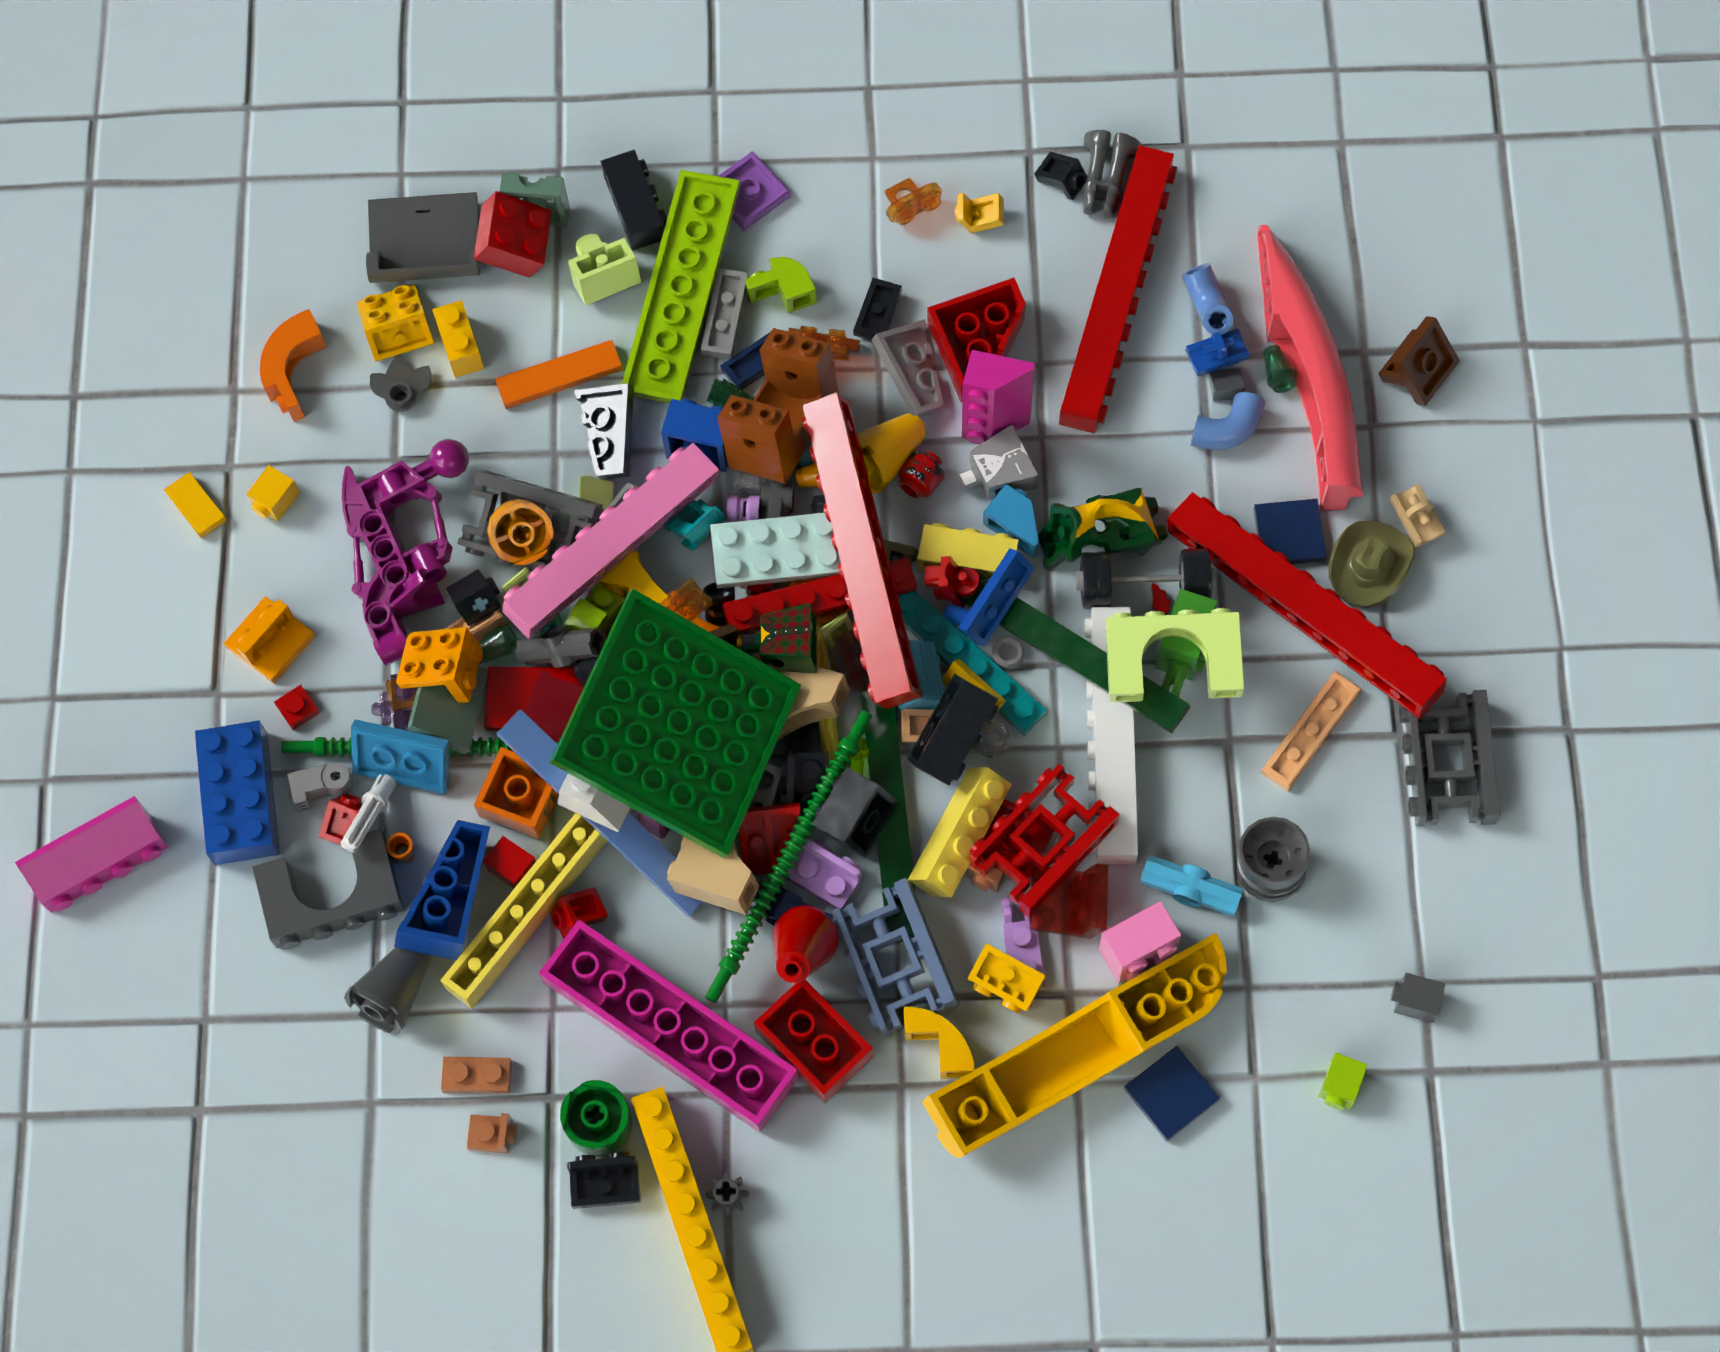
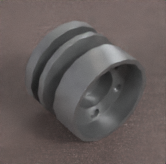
M1279 817L1259 819L1248 826L1241 837L1236 869L1239 882L1247 893L1259 900L1276 902L1288 899L1298 892L1305 880L1310 852L1307 836L1300 827L1288 819ZM1271 861L1277 863L1273 869L1267 867Z

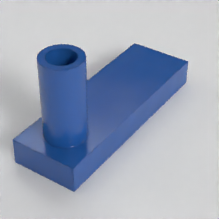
M1009 548L971 609L968 610L956 604H949L944 610V617L952 624L959 626L958 629L975 644L985 647L1035 567L1021 553Z

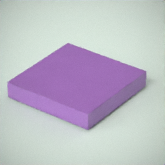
M753 151L719 175V177L740 181L741 186L732 219L743 231L791 197V192Z

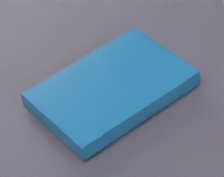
M357 719L354 720L351 725L352 774L376 779L380 774L382 776L387 774L396 781V784L446 795L449 789V740Z

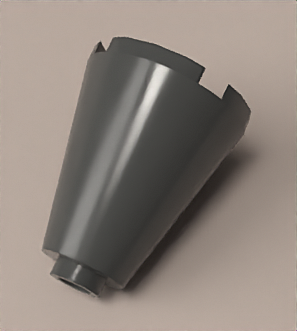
M394 948L347 990L344 996L347 1005L351 1008L355 1004L361 1010L358 1016L373 1027L390 1033L394 1028L396 1029V1034L400 1033L405 1026L431 957L428 954Z

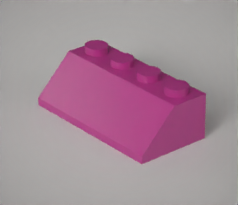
M977 350L971 351L963 381L962 438L967 439L973 444L980 445L1011 425L1017 431L1030 423L1035 363Z
M133 796L19 859L15 863L40 903L52 913L53 911H62L73 904V900L84 894L90 895L97 892L107 881L126 876L132 871V867L141 862H149L158 858L162 853L161 851L167 849L168 846L152 816L139 800Z

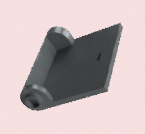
M477 192L368 200L370 252L366 254V269L369 283L479 276L481 269H486V263L473 259L479 225Z

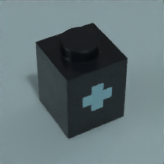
M479 569L445 588L458 613L468 626L501 608L496 598V595L500 594L496 583L492 577L485 579Z

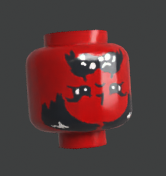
M927 451V453L913 452L898 472L900 488L906 494L916 499L931 496L945 476L944 470L941 467L942 460L930 451Z

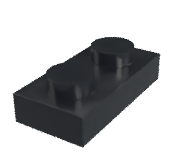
M872 278L853 329L854 336L872 341L876 334L888 331L902 293L901 285Z

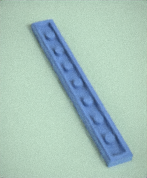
M520 709L496 735L559 794V790L568 773L549 763L558 744ZM628 813L619 832L582 816L687 917L691 916L703 903V901L675 893L667 880V872L671 862L676 860V857L630 813Z

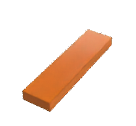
M609 340L495 378L505 409H509L622 371L623 368L613 340Z

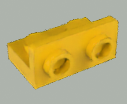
M986 943L967 979L974 982L972 989L989 998L992 993L1004 999L1002 1002L1003 1006L1019 1014L1021 1009L1030 1011L1032 1002L1047 975Z

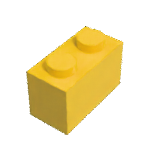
M462 300L432 309L454 377L457 378L483 370L484 366Z

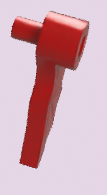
M1152 583L1151 592L1153 599L1151 608L1154 611H1162L1167 615L1170 610L1169 604L1171 601L1166 597V591L1161 590L1157 584Z

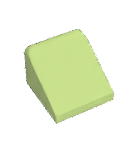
M580 476L579 498L603 504L601 511L603 513L613 501L614 482L590 476Z

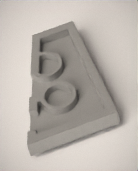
M925 319L878 333L872 339L912 415L918 417L938 412L944 406L938 375L933 370L930 358L933 352L931 344L927 343L925 331L927 330V324Z

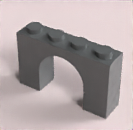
M381 829L368 832L357 851L352 853L357 871L355 888L346 901L331 909H312L300 902L292 868L285 857L252 866L269 938L276 948L292 949L299 946L301 941L311 938L314 940L326 939L332 936L334 931L344 928L346 930H356L365 926V922L375 919L379 921L390 920L396 917L398 912L405 911L392 859L386 849L387 840Z

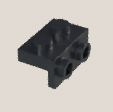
M613 1152L609 1154V1158L596 1159L595 1155H580L575 1157V1161L567 1162V1170L570 1174L572 1209L641 1203L639 1162L636 1156H630L629 1152Z

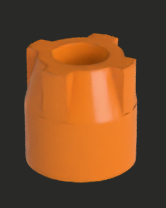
M395 833L388 838L386 849L395 863L407 861L411 863L414 860L415 847L407 834ZM404 846L408 848V850L405 853L397 855V851L400 847Z

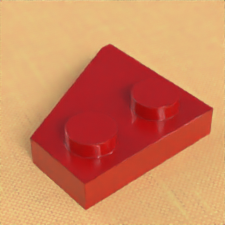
M800 802L748 808L739 829L742 862L752 871L753 875L773 873L772 866H777L776 858L782 857L780 851L787 847L785 841H789V834L793 829L797 816H799Z

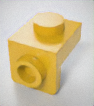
M965 193L958 194V206L955 207L956 219L970 233L1003 226L1004 198L999 193L971 200Z

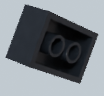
M954 674L909 753L907 760L916 768L949 786L952 780L958 781L966 767V764L963 763L969 751L974 752L982 739V735L979 734L985 722L989 724L998 711V706L995 705L998 698Z

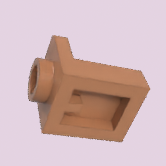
M501 1113V1116L470 1115L467 1140L468 1151L509 1153L510 1144H515L517 1124L512 1123V1118L506 1113Z

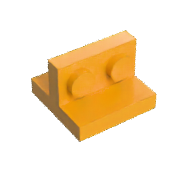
M265 596L223 644L228 650L274 684L316 636L312 630L294 618L285 603L279 599L273 602Z

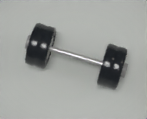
M1205 548L1181 550L1179 575L1111 577L1110 556L1105 551L1082 553L1080 571L1076 572V590L1081 591L1082 606L1085 610H1091L1092 607H1110L1112 583L1179 581L1180 589L1211 598L1212 587H1215L1216 584L1215 567H1211L1210 553Z

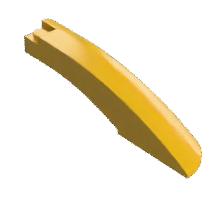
M1217 933L1112 989L1102 997L1036 1036L928 1095L922 1103L939 1130L936 1136L950 1154L961 1158L1082 1090L1203 1018L1220 999L1223 992L1224 975L1227 973L1226 957Z

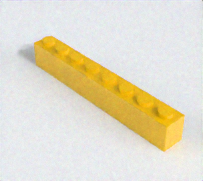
M662 1086L634 1096L631 1100L716 1352H754L664 1087Z

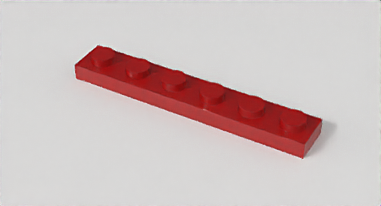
M905 557L889 561L897 595L915 591L917 584L909 558ZM840 574L725 602L723 603V611L727 624L730 623L736 627L738 635L760 630V617L765 613L808 603L812 604L816 615L848 608L845 594L848 593L846 582L843 581Z

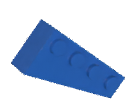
M457 820L435 864L427 874L418 895L415 896L406 917L397 929L395 948L452 960L459 958L464 946L490 826Z

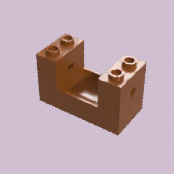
M773 328L760 348L766 379L753 400L731 395L717 419L729 468L785 484L811 441L810 435L806 433L802 423V418L805 417L802 405L836 392L839 394L829 342Z

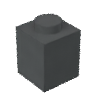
M1405 973L1401 982L1395 981L1390 1000L1396 1002L1394 1013L1433 1023L1439 1015L1446 983Z

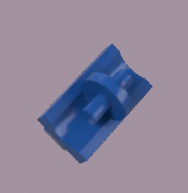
M1239 329L1229 331L1223 335L1219 332L1213 333L1211 338L1187 345L1185 349L1197 376H1203L1223 367L1238 364L1250 357Z

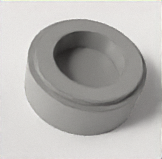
M1003 637L995 642L992 647V661L1002 670L1012 671L1022 664L1024 649L1017 639Z

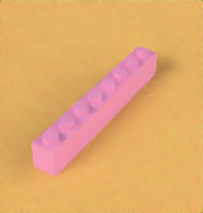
M694 443L686 449L683 447L678 448L670 456V462L662 469L660 466L653 469L646 477L647 482L639 488L633 486L623 496L622 499L624 501L616 508L613 505L609 506L600 515V521L593 527L590 525L584 527L576 535V541L572 545L560 547L553 554V560L548 565L536 567L529 574V581L521 587L518 585L514 586L505 594L502 612L528 639L716 481L719 469Z

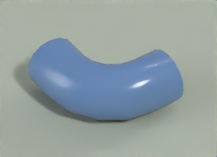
M1205 263L1186 271L1181 277L1204 328L1210 334L1219 332L1223 335L1227 333L1233 326L1234 318L1210 263Z
M1240 392L1234 396L1232 409L1227 417L1213 419L1198 415L1190 446L1210 450H1226L1241 445L1256 431L1262 418L1265 400L1254 393Z

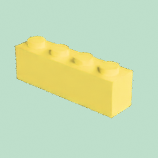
M988 767L968 768L908 880L932 897H952L970 864V849L980 838H984L1012 784Z

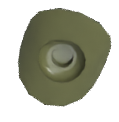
M1374 520L1354 522L1346 527L1332 550L1329 561V580L1339 597L1350 605L1369 608L1385 603L1398 590L1408 574L1415 558V546L1405 533L1391 525Z

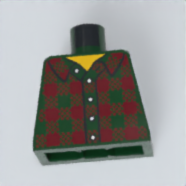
M803 604L763 614L760 617V633L742 635L743 652L747 654L759 653L762 662L777 671L817 673V617L812 604Z

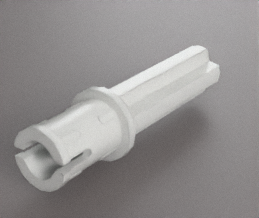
M387 774L377 776L371 790L363 795V805L341 841L343 849H347L350 853L356 852L377 815L386 810L387 800L396 788V781Z

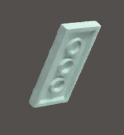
M825 513L710 524L717 589L825 578L839 574L838 564L841 561L839 553L833 547L831 541L833 529Z

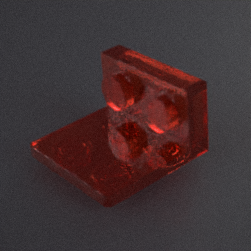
M1096 863L1083 872L1074 870L1030 917L1029 928L1034 931L1092 939L1107 930L1109 865ZM1035 865L1031 868V888L1051 868L1050 866L1044 873Z

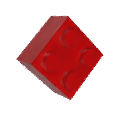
M495 191L481 205L473 259L530 278L545 263L552 210Z

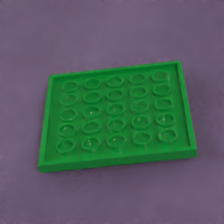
M632 589L628 592L549 763L724 858L728 856L801 684L637 590Z

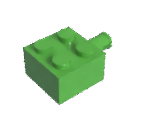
M1180 589L1171 615H1178V612L1182 610H1197L1198 614L1211 613V610L1216 609L1217 600ZM1170 636L1164 637L1160 645L1155 669L1166 672L1161 687L1169 691L1170 686L1173 685L1171 692L1177 697H1180L1184 680L1192 681L1195 671L1202 672L1206 662L1203 653L1193 642L1182 637Z

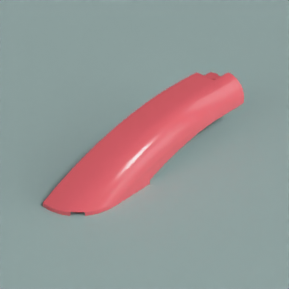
M1259 225L1257 241L1267 342H1274L1290 372L1305 410L1315 451L1321 511L1346 510L1350 498L1363 497L1355 416L1344 367L1325 316L1304 276L1268 225Z

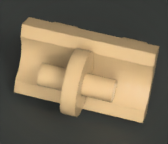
M1419 484L1404 492L1390 496L1389 500L1415 547L1445 535L1446 531L1433 510L1434 506L1431 500L1427 499Z

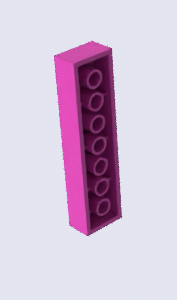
M581 920L576 922L539 972L544 984L759 1133H761L799 1079L798 1070Z

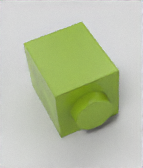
M1335 1052L1330 1060L1318 1097L1325 1099L1324 1103L1332 1108L1344 1110L1346 1107L1351 1109L1355 1103L1368 1064Z

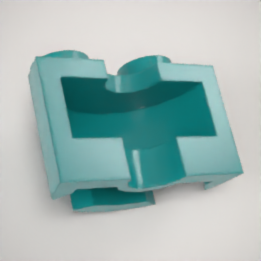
M699 499L698 501H691L663 526L669 533L673 531L679 537L685 538L681 544L694 551L711 535L710 524L722 523L726 520V517L716 506L709 507L702 499Z

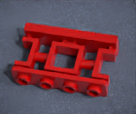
M1060 763L1053 770L1051 768L1046 769L1037 780L1039 785L1031 793L1028 791L1024 792L1014 805L1017 808L1009 816L1006 814L1002 815L992 827L994 832L986 840L983 837L980 838L969 851L971 853L970 866L974 869L977 868L984 877L997 866L1018 884L1009 893V899L1013 903L1016 902L1019 905V910L1028 918L1110 834L1119 822L1120 814L1111 806L1105 807L1104 802L1100 799L1088 811L1067 793L1068 789L1074 784L1075 777L1070 773L1067 774L1065 767ZM1060 783L1054 789V797L1064 806L1055 815L1042 804L1030 813ZM1074 814L1087 825L1098 816L1097 820L1069 847L1075 840V833L1065 823ZM1040 819L1062 837L1044 858L1022 839ZM1015 829L1009 836V843L1019 853L1008 862L995 849ZM994 851V853L987 860H985ZM1031 861L1044 873L1054 863L1036 884L1024 894L1030 887V880L1020 870Z

